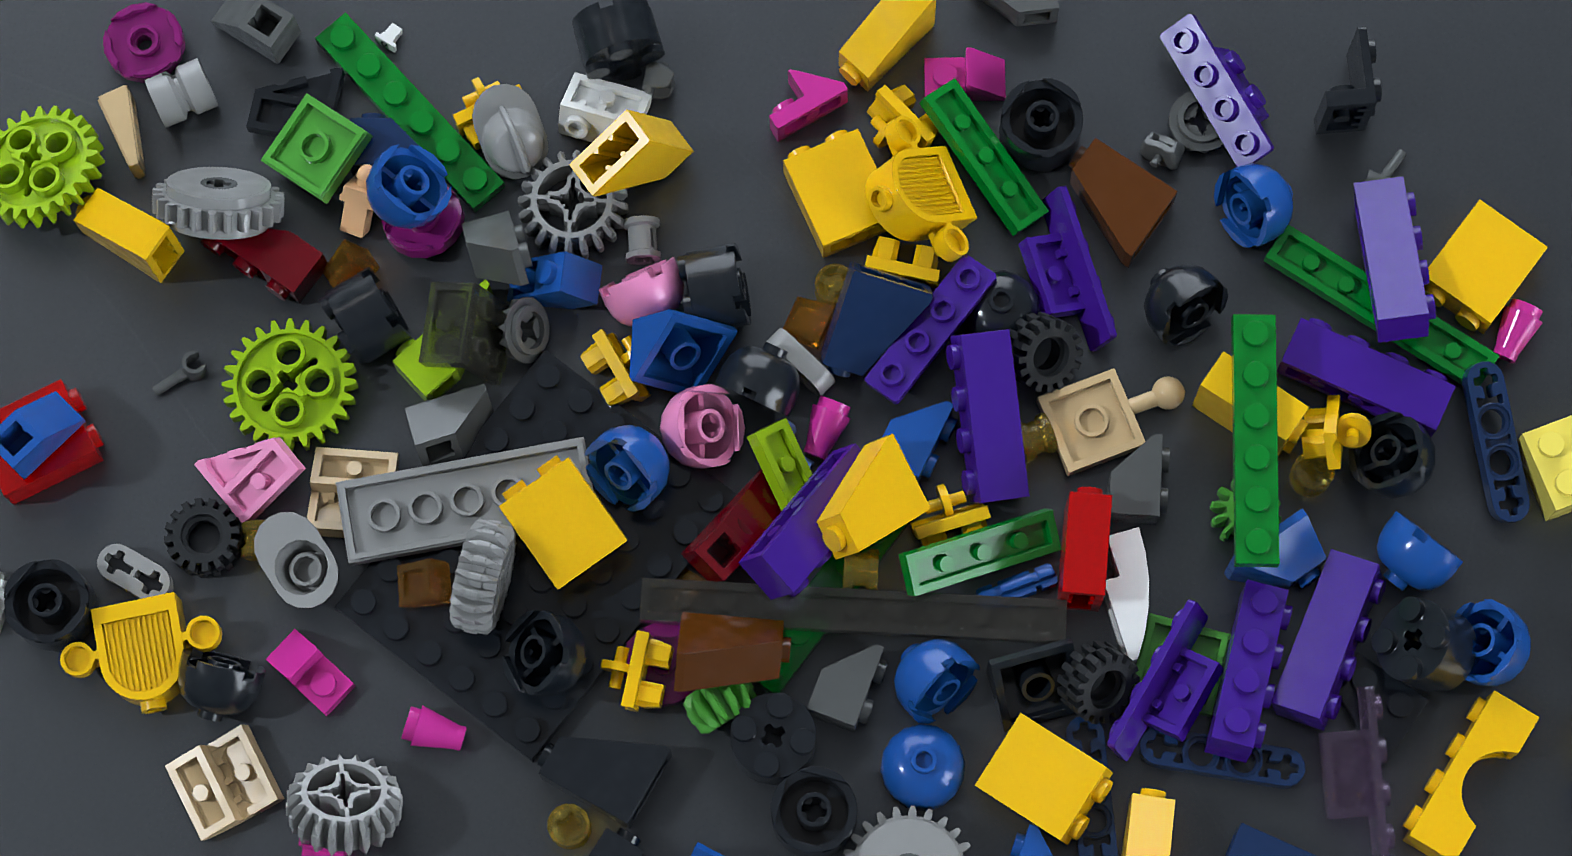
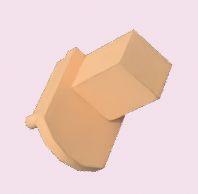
M370 164L362 165L358 169L355 176L343 186V191L339 197V200L345 202L340 231L363 238L370 231L373 210L367 199L366 179L372 167Z

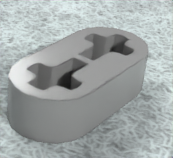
M779 328L766 341L788 352L785 360L796 367L800 381L815 395L820 397L835 383L831 373L786 330Z
M111 544L105 547L98 556L97 567L100 574L110 583L138 599L173 592L174 583L171 575L162 566L127 546ZM122 555H125L123 561L133 569L130 575L120 569L111 574L113 568L108 564L109 560L112 557L119 559ZM143 574L150 579H155L157 575H160L158 581L163 585L160 591L153 589L149 594H146L148 588L138 580L140 575Z

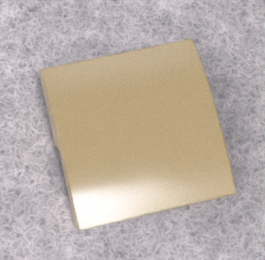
M316 447L310 477L311 496L307 519L316 527L321 536L344 538L336 482L398 471L399 453Z
M241 724L208 745H198L165 765L201 841L219 835L285 799L249 725Z

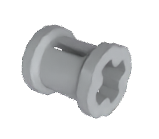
M640 215L624 219L623 228L628 232L629 252L626 253V263L650 265L661 261V252L657 250L656 229L660 226V219L658 217Z

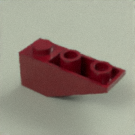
M268 228L265 232L248 238L229 240L202 238L200 240V243L213 254L220 256L224 252L235 260L233 266L247 277L253 279L255 275H258L268 283L265 287L283 301L290 297L300 304L329 266L322 252L291 231Z
M762 469L681 553L709 583L725 581L740 565L738 562L781 512Z

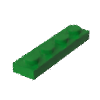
M955 78L919 102L1012 236H1015L1049 212Z
M1044 508L898 555L907 595L918 596L1062 549L1053 509Z

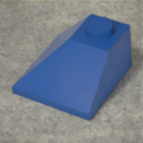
M1302 508L1279 524L1280 564L1277 568L1234 567L1233 556L1224 574L1228 580L1246 583L1248 579L1287 590L1298 583L1303 589L1320 577L1321 571L1319 568L1324 564L1327 557L1308 515Z

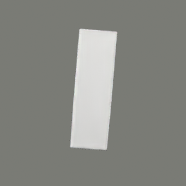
M1139 527L1109 535L1108 560L1114 578L1106 580L1104 597L1120 651L1131 658L1134 664L1138 659L1144 639L1149 609L1148 566Z

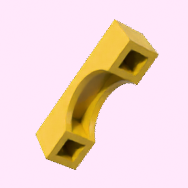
M1495 690L1486 699L1480 696L1476 699L1466 716L1468 720L1472 721L1465 735L1459 732L1455 735L1445 752L1446 755L1451 757L1444 771L1436 768L1424 788L1430 795L1423 807L1421 808L1415 804L1403 823V827L1408 829L1403 841L1427 856L1460 855L1476 827L1467 814L1462 800V785L1467 771L1475 762L1483 759L1503 758L1511 760L1520 752L1539 719L1537 715Z

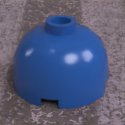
M393 145L377 158L370 169L366 179L367 199L377 216L393 227L412 229L424 226L438 216L448 205L452 195L451 187L447 190V183L444 179L448 173L443 164L432 153L422 147L410 145L407 149L403 147L397 148L398 145Z
M1252 163L1240 165L1221 174L1215 184V206L1217 207L1222 204L1223 211L1227 218H1222L1220 221L1229 236L1242 247L1261 246L1283 234L1289 225L1293 215L1292 189L1284 178L1271 167Z
M624 425L611 428L602 433L585 451V456L589 454L590 463L585 467L586 472L595 489L614 505L619 500L629 504L630 506L626 510L638 511L645 509L667 485L670 470L667 452L656 436L641 427Z
M1397 511L1389 519L1379 535L1377 544L1378 557L1384 566L1388 568L1383 576L1401 590H1404L1407 585L1421 591L1433 590L1448 581L1463 563L1460 558L1445 546L1438 543L1428 533Z
M1484 599L1485 601L1476 604L1469 602L1456 611V613L1461 614L1471 623L1476 635V641L1473 640L1472 654L1476 655L1475 662L1465 680L1480 686H1499L1511 681L1524 669L1530 657L1531 638L1527 625L1513 609L1492 599Z
M933 639L920 644L915 643L903 652L901 662L896 670L894 685L897 698L903 708L919 724L935 722L936 720L931 715L936 714L942 708H944V712L948 715L967 699L978 681L973 675L974 670L980 671V666L955 642L945 639Z
M918 724L902 729L890 739L882 753L880 772L885 789L895 800L909 809L910 806H915L916 810L927 811L928 809L942 807L956 795L964 780L966 763L961 747L951 734L937 726Z

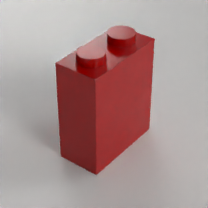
M60 379L0 408V424L16 409L55 391L81 417H83L81 412L87 410V407L78 389L75 387L70 390ZM85 422L25 480L0 456V489L4 497L15 505L104 461L98 449L104 446V442L94 423L87 426Z
M1079 487L1077 492H1069L1063 517L1062 550L1056 608L1098 612L1105 597L1112 495L1103 494V490L1100 488Z

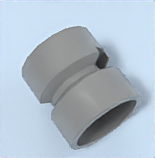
M198 58L177 66L176 73L173 76L165 71L145 80L147 89L165 128L186 120L188 111L192 110L196 114H201L219 106Z

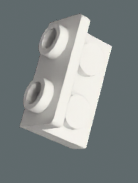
M575 72L560 104L558 132L573 138L593 142L626 109L647 115L651 106L652 94L650 95L645 91L602 79H588L587 75Z

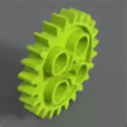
M55 105L51 108L48 115L41 106H38L33 117H30L24 110L21 113L20 122L16 123L13 119L8 118V129L6 131L0 129L1 219L6 225H10L15 221L20 228L24 229L29 220H31L36 228H40L44 217H48L55 224L58 212L62 211L67 216L72 215L69 205L74 202L83 206L85 202L80 195L83 192L94 193L95 189L91 185L90 180L102 177V174L96 168L105 163V160L100 155L104 147L98 140V134L82 115L76 117L69 108L62 113Z
M288 318L286 328L282 330L273 320L271 321V332L265 334L261 328L256 327L255 331L258 339L253 342L243 337L241 340L246 347L244 353L236 350L231 351L232 356L238 362L237 365H226L224 367L226 373L233 377V379L222 382V387L225 391L233 394L224 398L223 401L227 407H237L230 413V418L234 423L243 421L239 429L244 436L254 431L253 441L255 443L264 441L267 437L268 439L281 437L292 452L295 442L298 441L301 442L306 451L310 450V438L314 436L322 444L326 443L323 431L329 429L338 434L339 429L334 421L337 418L342 420L350 419L343 406L356 405L355 398L347 393V391L359 388L355 379L347 378L357 372L354 363H344L351 355L345 348L337 350L341 344L337 335L326 340L328 332L324 326L319 327L312 333V325L309 320H305L301 328L297 329L293 319ZM295 349L301 352L300 358L295 363L290 365L281 363L282 356L287 351ZM313 359L318 360L316 365L309 367V363ZM319 377L330 379L329 385L324 391L318 393L310 391V385L313 380ZM267 378L271 380L270 387L265 392L257 394L251 391L252 385L258 379ZM289 380L292 383L296 382L298 386L292 391L288 387L285 388L283 384ZM272 403L270 410L266 412L263 411V407L265 405H270ZM297 406L300 408L299 414L294 420L289 422L280 420L281 412L286 407Z

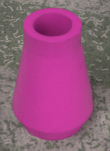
M1512 299L1509 306H1504L1493 352L1498 354L1500 359L1515 363L1519 354L1542 325V321L1539 319L1543 311L1525 301Z
M820 396L817 405L812 404L807 440L803 452L825 460L851 420L848 417L851 407L833 399Z
M423 705L421 709L411 706L401 739L410 741V746L460 751L467 727L459 725Z

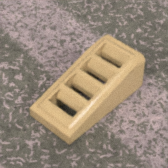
M123 85L98 96V102L128 167L134 177L140 179L145 176V164L136 102L128 86Z

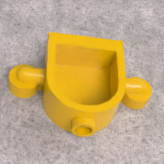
M899 116L885 127V137L893 157L873 171L866 181L865 192L869 208L878 223L894 237L908 242L930 240L938 257L947 262H955L969 250L968 239L962 229L978 217L947 147L919 148L917 146L921 138L919 128L909 117Z
M175 592L90 609L97 650H93L82 642L71 643L63 649L60 656V664L63 670L74 678L88 677L96 668L100 667L106 683L123 699L141 706L142 714L158 713L166 710V703L180 693L177 680L182 651L193 647L201 652L214 650L222 640V629L209 616L195 617L186 628L182 600Z

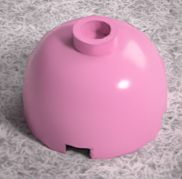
M672 257L667 261L665 259L632 272L616 285L613 281L600 288L599 292L612 317L621 324L632 327L633 319L668 309L676 310L683 299L684 282L680 278L675 257Z
M713 384L687 388L671 398L662 413L660 422L662 442L668 453L682 465L697 469L726 465L731 461L728 459L731 458L733 453L740 450L745 432L743 413L739 405H733L731 400L725 395L730 393L724 388Z

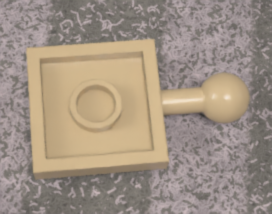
M1113 368L1065 386L1060 390L1057 389L1037 397L1036 402L1066 474L1070 476L1137 450L1146 441L1135 418V414L1156 406L1166 410L1174 409L1183 402L1185 390L1178 379L1167 376L1158 379L1151 391L1127 399L1116 370Z

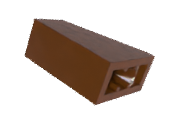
M1095 138L1088 148L1082 145L1071 159L1069 166L1073 169L1070 184L1120 262L1129 268L1174 204L1178 191Z
M682 612L674 691L685 692L779 679L781 662L789 663L791 637H783L784 620Z

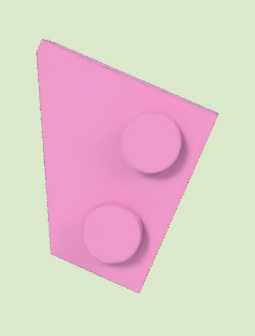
M281 437L257 442L254 445L234 449L215 457L204 458L194 464L243 525L251 524L306 469Z

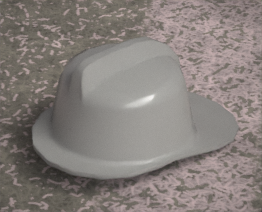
M510 84L493 85L482 92L475 102L472 118L474 129L486 161L491 169L502 177L520 179L530 176L532 167L539 169L542 166V160L547 156L549 149L547 135L536 105L529 94L518 86Z
M295 512L277 513L268 517L259 526L254 538V552L259 565L277 593L286 603L297 608H313L323 604L336 588L339 568L334 555L316 527L306 517Z

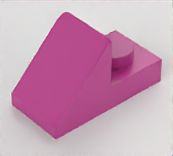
M966 47L965 57L924 58V97L955 78L971 101H1005L1004 59L971 47Z
M788 70V83L798 99L795 101L792 98L787 99L773 109V114L769 115L770 130L778 142L848 103V88L841 81L797 70Z
M296 629L266 658V661L326 717L356 687L314 644Z

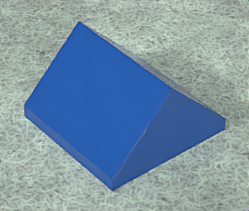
M672 309L633 319L629 377L633 382L676 393L690 387L705 385L738 331L733 326Z

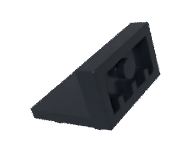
M1366 26L1357 27L1346 55L1350 85L1332 87L1329 91H1325L1314 118L1316 135L1364 131L1370 117L1375 115L1377 102H1381L1382 88L1380 78H1373L1372 64L1376 63V44L1374 39H1368Z

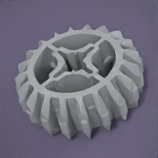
M577 149L573 153V160L581 154ZM559 151L557 163L553 164L549 158L544 157L542 163L545 170L542 172L538 168L532 167L530 175L534 181L522 182L521 187L526 194L518 197V205L524 208L519 213L520 222L528 223L524 228L525 233L528 237L537 236L535 244L539 249L549 244L550 254L559 253L561 248L574 254V250H580L582 257L587 259L589 257L588 247L594 245L595 249L602 253L604 251L602 239L605 238L610 242H615L617 236L612 228L623 229L624 219L620 215L629 212L628 204L622 201L628 197L627 189L605 194L607 199L592 196L583 190L581 180L569 164L573 160H566L564 152ZM567 179L566 185L559 191H548L558 182ZM576 190L577 199L579 200V203L576 204L571 219L567 207L570 206L572 200H574V192ZM540 211H550L551 216L561 217L564 220L565 231L550 226L543 219ZM599 215H602L591 227L579 231L581 224L585 220L598 218Z
M478 519L471 525L470 531L467 532L455 571L450 598V620L455 628L476 635L477 633L488 635L496 627L501 610H503L505 598L507 597L511 574L514 568L513 563L517 542L516 533L512 526L504 525L503 522L489 519V521Z
M339 753L336 760L329 761L322 756L319 766L307 763L304 772L296 773L293 784L289 785V790L287 791L286 816H288L292 834L298 835L301 845L311 843L315 852L325 848L328 849L331 856L337 851H345L350 856L353 850L359 849L367 854L370 845L382 847L385 838L393 837L396 826H399V821L402 818L403 796L396 776H391L388 773L387 766L376 767L373 758L361 762L357 754L352 759H343Z

